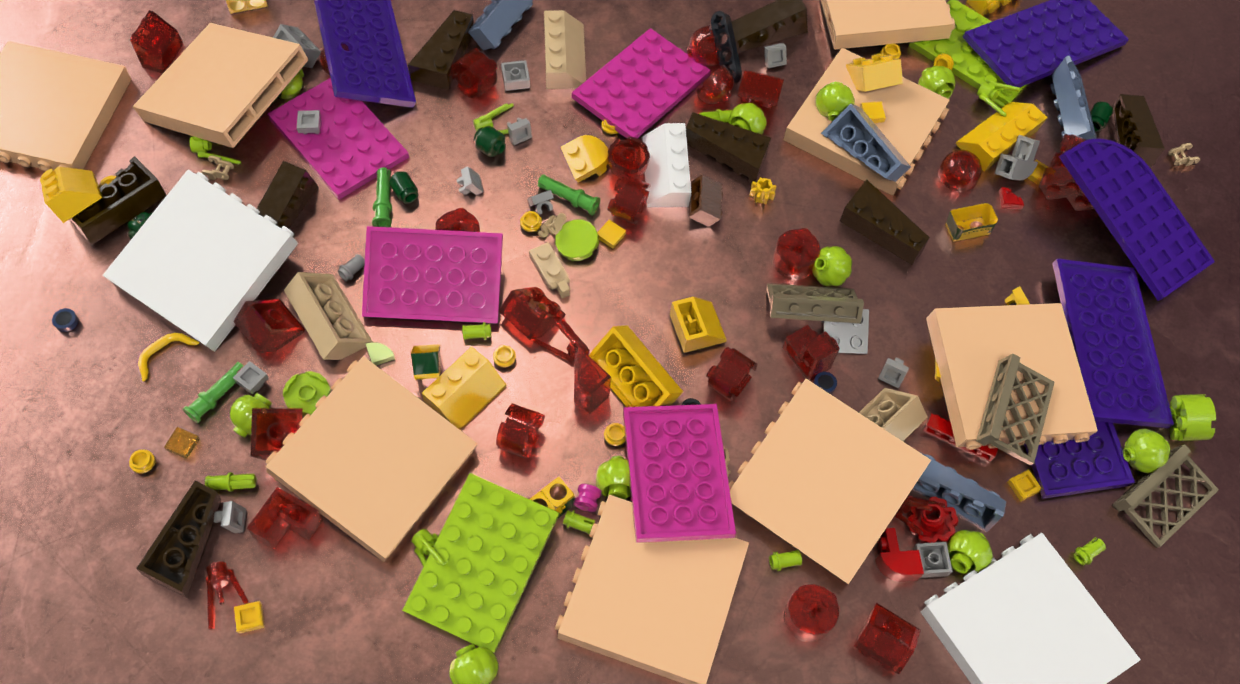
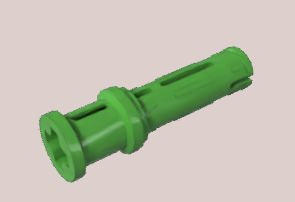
M384 167L377 170L376 201L373 203L375 214L372 219L374 227H391L392 224L390 219L392 204L389 202L391 171Z
M544 174L538 180V187L547 191L551 190L553 194L570 201L573 207L587 210L590 215H594L599 207L600 198L587 195L582 189H572Z
M237 362L206 392H200L198 398L188 407H183L186 415L194 422L199 423L201 421L200 418L208 410L214 409L217 405L216 401L236 383L233 377L243 365Z

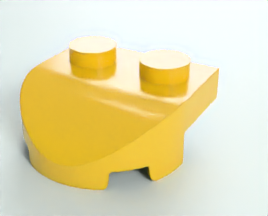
M591 135L580 136L561 146L572 174L578 183L595 173L601 176L607 170L606 166L609 160H611L610 150L605 143Z

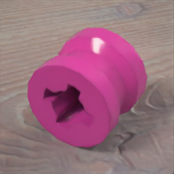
M580 484L578 486V497L573 502L574 506L584 511L595 512L598 506L596 501L601 497L602 491L589 484Z

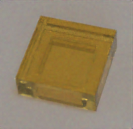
M176 427L164 448L169 452L188 459L200 438L198 435Z

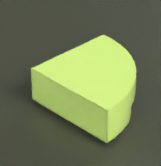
M375 342L366 343L371 362L374 365L395 359L393 352L386 345Z

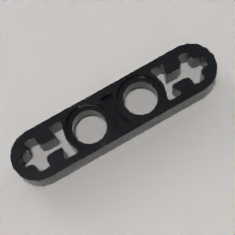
M717 11L711 18V27L721 75L725 82L735 85L742 78V69L732 22L728 14ZM727 34V41L722 44V37ZM731 52V58L726 62V54Z

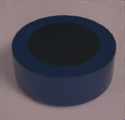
M63 308L54 313L52 323L58 331L69 332L77 326L78 317L73 310Z
M820 372L816 375L813 383L829 394H832L837 386V379L830 372Z

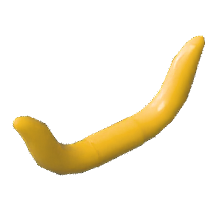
M171 333L152 343L139 357L138 366L142 381H146L148 378L147 362L154 353L174 341L194 346L200 342L183 333Z

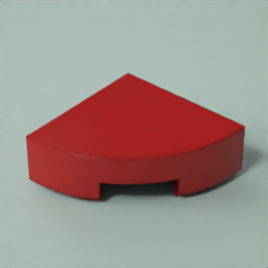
M1001 187L999 190L1001 208L1022 210L1024 207L1022 198L1011 192V189Z

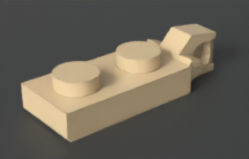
M549 242L529 250V255L548 288L552 290L556 288L562 299L569 296L570 287L567 283L570 282V279Z

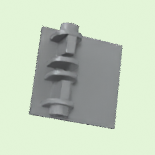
M863 309L861 323L821 321L824 323L823 352L868 353L869 309Z

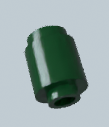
M1096 102L1090 111L1095 132L1104 129L1113 114V108L1107 102Z
M396 172L392 175L389 184L398 199L405 204L414 202L418 198V189L407 172Z

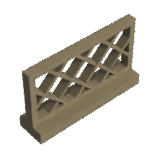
M767 284L766 286L771 306V318L861 323L864 301L857 298L854 289Z
M1013 353L999 360L976 441L982 445L991 444L1028 465L1034 464L1055 382L1021 364L1020 357ZM1017 370L1023 373L1026 380L1025 383L1020 384L1016 375ZM1036 381L1045 385L1044 393L1041 395L1034 383ZM1023 386H1029L1033 398L1027 399L1022 388ZM1016 389L1021 400L1017 404L1014 403L1011 392ZM1033 400L1036 401L1039 407V413L1036 415L1029 403ZM1023 405L1029 418L1022 420L1017 406ZM1009 409L1016 421L1013 424H1009L1005 416L1006 411ZM1030 420L1034 428L1033 435H1029L1024 422ZM1018 425L1023 438L1017 440L1011 427ZM1002 430H1005L1010 441L1009 444L999 440ZM1025 441L1029 449L1028 455L1022 452L1018 444L1019 442Z
M1185 444L1171 449L1169 459L1164 466L1158 468L1153 473H1145L1113 503V506L1119 512L1122 510L1126 512L1156 548L1161 547L1219 490L1188 456L1191 450ZM1185 463L1189 468L1190 476L1181 475V464ZM1167 478L1175 479V490L1166 488ZM1181 480L1190 481L1191 492L1182 491ZM1197 482L1202 483L1209 491L1205 494H1198ZM1153 491L1160 492L1161 504L1152 503L1151 493ZM1167 494L1176 495V506L1167 505ZM1182 496L1191 497V508H1183ZM1138 505L1146 507V518H1141L1134 511ZM1152 507L1161 509L1162 521L1152 519ZM1168 510L1177 511V521L1175 523L1168 522ZM1153 524L1162 525V536L1160 538L1153 532Z

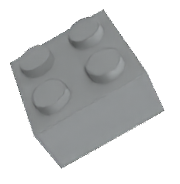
M526 60L501 63L505 91L530 88Z
M946 542L916 544L913 547V550H919L924 571L921 578L949 576L953 572Z

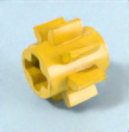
M760 177L757 182H752L750 196H754L756 203L767 204L769 199L774 200L777 186L772 185L771 179Z

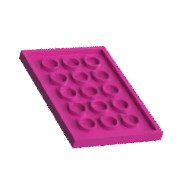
M650 28L572 92L571 98L602 121L605 119L607 124L614 126L617 132L633 143L708 78L711 70Z
M331 78L268 113L269 119L338 200L375 179L379 168L384 167L388 170L409 158L408 151L363 101L334 96ZM320 110V133H298V111Z
M367 226L362 317L498 324L503 233Z
M717 404L624 407L623 418L627 459L630 470V489L636 543L735 538L736 530Z

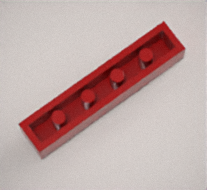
M931 413L923 431L956 446L951 422ZM988 445L973 450L959 447L989 462L994 459L998 448H989Z

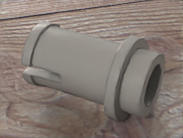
M356 254L345 265L339 266L338 274L345 281L353 279V275L365 265V259L360 254Z

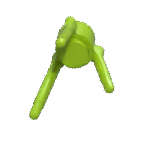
M991 80L990 83L984 82L980 86L977 96L1005 117L1007 114L1000 107L1003 108L1006 104L997 99L999 91L996 87L1013 91H1020V88L997 83L994 80Z
M504 104L490 113L474 119L473 123L476 131L485 126L494 128L491 119L512 108L514 104ZM508 129L498 130L503 134H509Z
M195 136L190 137V149L193 153H198L199 158H208L212 155L221 157L223 161L241 164L240 160L207 153L212 148L211 141Z
M422 529L413 536L411 542L416 547L414 552L420 558L423 566L427 561L424 554L429 555L430 553L440 565H444V560L433 548L438 535L436 533L431 534L427 529Z

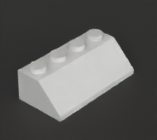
M664 123L642 136L647 207H689L691 183L685 123Z

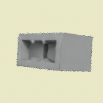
M280 24L273 37L300 44L309 59L303 67L312 68L321 53L298 27Z

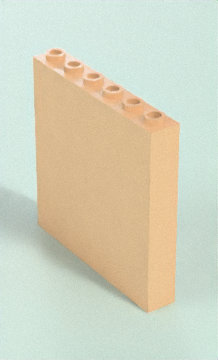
M821 0L834 50L950 38L951 31L955 28V20L951 18L950 6L946 3V0Z
M209 23L133 105V108L144 122L234 148L309 59L300 44Z
M8 41L0 53V161L5 163L13 162L24 167L31 166L43 171L54 170L57 167L83 170L131 81L126 67Z
M841 48L787 126L783 140L863 181L867 179L875 187L893 196L897 189L901 190L907 180L904 178L905 175L910 176L915 167L913 162L920 160L924 152L922 150L923 146L928 147L933 137L931 133H936L941 125L939 120H944L948 114L949 109L946 107L950 100L902 77L903 84L866 92L857 90L847 71L846 64L853 63V59L863 57ZM831 82H841L848 86L855 98L854 105L858 107L861 106V103L882 102L886 119L885 122L875 123V125L911 166L896 182L884 178L844 148L821 134L833 122L828 117L821 115L816 107V95L825 85Z
M1061 303L936 308L926 318L936 362L938 363L941 375V384L956 447H966L967 450H973L988 445L989 448H997L991 444L982 445L976 440L998 361L1012 353L1020 357L1021 364L1055 382L1039 445L1047 441H1053L1054 444L1065 443L1068 440H1075L1077 443L1085 442L1098 431ZM1017 370L1016 375L1020 384L1025 383L1026 380L1023 373ZM1038 381L1034 382L1040 395L1043 394L1045 385ZM1023 386L1022 388L1027 399L1033 398L1029 386ZM1016 389L1012 390L1011 396L1014 403H1020L1021 400ZM1036 401L1029 402L1034 414H1038L1039 407ZM1017 406L1022 420L1029 418L1024 406ZM1007 410L1005 416L1009 424L1015 423L1016 421L1011 410ZM1030 420L1024 422L1029 435H1033L1034 428ZM1018 425L1011 427L1016 439H1022L1023 436ZM1002 430L999 440L1009 444V438L1005 430ZM1025 441L1019 442V446L1024 445Z
M363 356L359 362L357 360L352 362L347 369L349 373L343 379L339 378L331 387L333 391L328 397L324 395L315 405L317 409L312 415L307 414L299 423L301 427L295 434L291 432L282 443L284 446L279 452L274 451L267 458L266 472L381 561L385 562L475 450L478 443Z
M805 379L803 383L798 382L791 393L794 397L789 403L785 401L778 411V414L781 416L776 423L772 421L766 428L764 433L767 436L764 441H758L753 447L751 453L754 455L749 462L745 460L738 470L740 476L736 482L731 480L729 483L731 503L849 584L931 460L808 379Z
M609 495L606 502H601L598 515L601 516L599 523H594L589 536L593 538L591 545H586L583 550L581 560H584L582 569L577 568L573 578V583H576L574 591H568L564 602V606L567 607L565 615H559L555 630H558V639L683 684H706L749 542L737 538L636 543L632 502Z

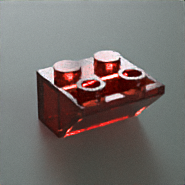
M151 10L141 20L139 27L130 39L142 68L164 73L170 67L183 46L178 30Z
M744 70L737 96L741 97V101L753 103L755 100L761 102V106L772 108L773 105H778L784 79Z
M538 287L511 290L498 311L529 340L545 335L566 315L561 310L560 305L545 296V292Z

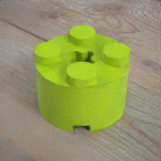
M1206 394L1175 395L1172 397L1170 402V410L1174 425L1170 427V438L1172 440L1195 441L1212 439L1216 428H1211V421H1216V411L1210 397H1205Z

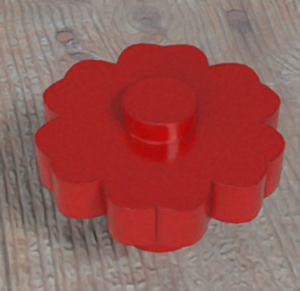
M932 496L928 502L920 499L911 506L912 515L908 517V526L910 527V533L918 536L921 544L937 543L938 541L947 543L955 534L954 527L958 525V517L955 508L947 507L945 499Z

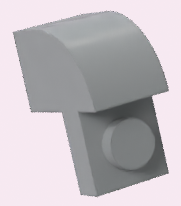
M1018 135L1012 155L1001 153L995 174L1012 180L1028 178L1038 164L1037 161H1034L1040 141Z

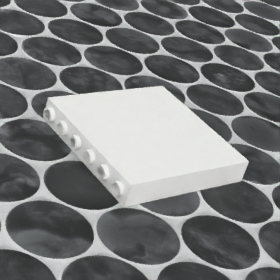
M188 169L105 271L103 276L215 352L294 250L298 242L292 237L294 233L287 227L282 226V228L276 226L277 222L268 215L262 217L259 215L260 211L250 204L247 206L243 205V201L235 194L231 193L229 196L225 193L226 190L215 182L212 185L208 182L209 179L200 172L195 174Z
M1043 533L1036 537H1033L1032 534L1028 535L1019 542L1021 546L1017 549L1011 546L1002 552L1003 558L998 561L993 558L989 566L979 573L975 570L963 577L965 582L958 585L954 582L944 589L946 594L940 598L935 594L924 602L926 607L920 612L971 684H1107L1141 660Z

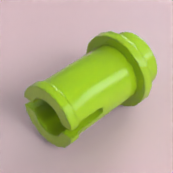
M483 322V325H463L462 328L464 340L475 338L487 340V338L492 336L491 324H486V322Z
M567 510L563 524L567 525L566 528L568 529L572 527L590 535L595 520L575 513V510Z
M1094 537L1083 547L1076 548L1074 558L1081 565H1089L1094 557L1105 551L1106 545L1100 538Z
M799 550L780 554L773 552V555H769L770 567L772 570L781 571L782 568L801 566V553Z

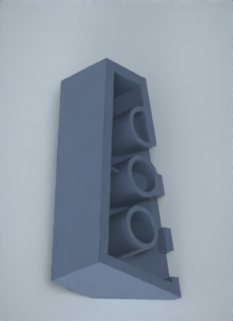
M491 0L492 3L483 10L485 14L477 18L468 33L482 50L495 49L501 44L500 39L511 32V26L523 17L521 14L533 5V0Z
M1070 55L1066 56L1052 74L1053 83L1050 86L1053 94L1057 96L1054 103L1057 111L1061 113V115H1058V120L1061 127L1064 126V131L1061 132L1063 140L1073 148L1086 140L1097 138L1082 77Z
M850 104L821 133L888 180L896 182L911 168L863 109L854 104Z
M923 454L931 462L913 487V490L927 498L934 496L939 499H945L947 507L955 508L956 515L986 532L1003 517L1006 501L1000 498L997 493L982 488L976 481L961 476L955 469L948 466L945 467L932 456Z

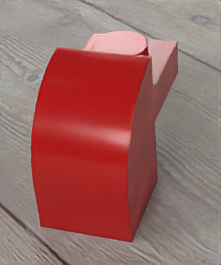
M886 528L878 539V547L882 553L877 556L875 563L879 571L893 581H918L924 574L919 550L900 551L895 528Z

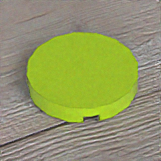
M582 219L566 222L559 233L556 234L555 244L559 253L571 261H581L589 258L599 245V236L595 227L590 222Z
M312 371L292 376L286 382L283 389L284 402L287 408L295 415L302 417L307 414L312 415L317 409L315 405L324 395L328 397L331 393V388L326 378Z

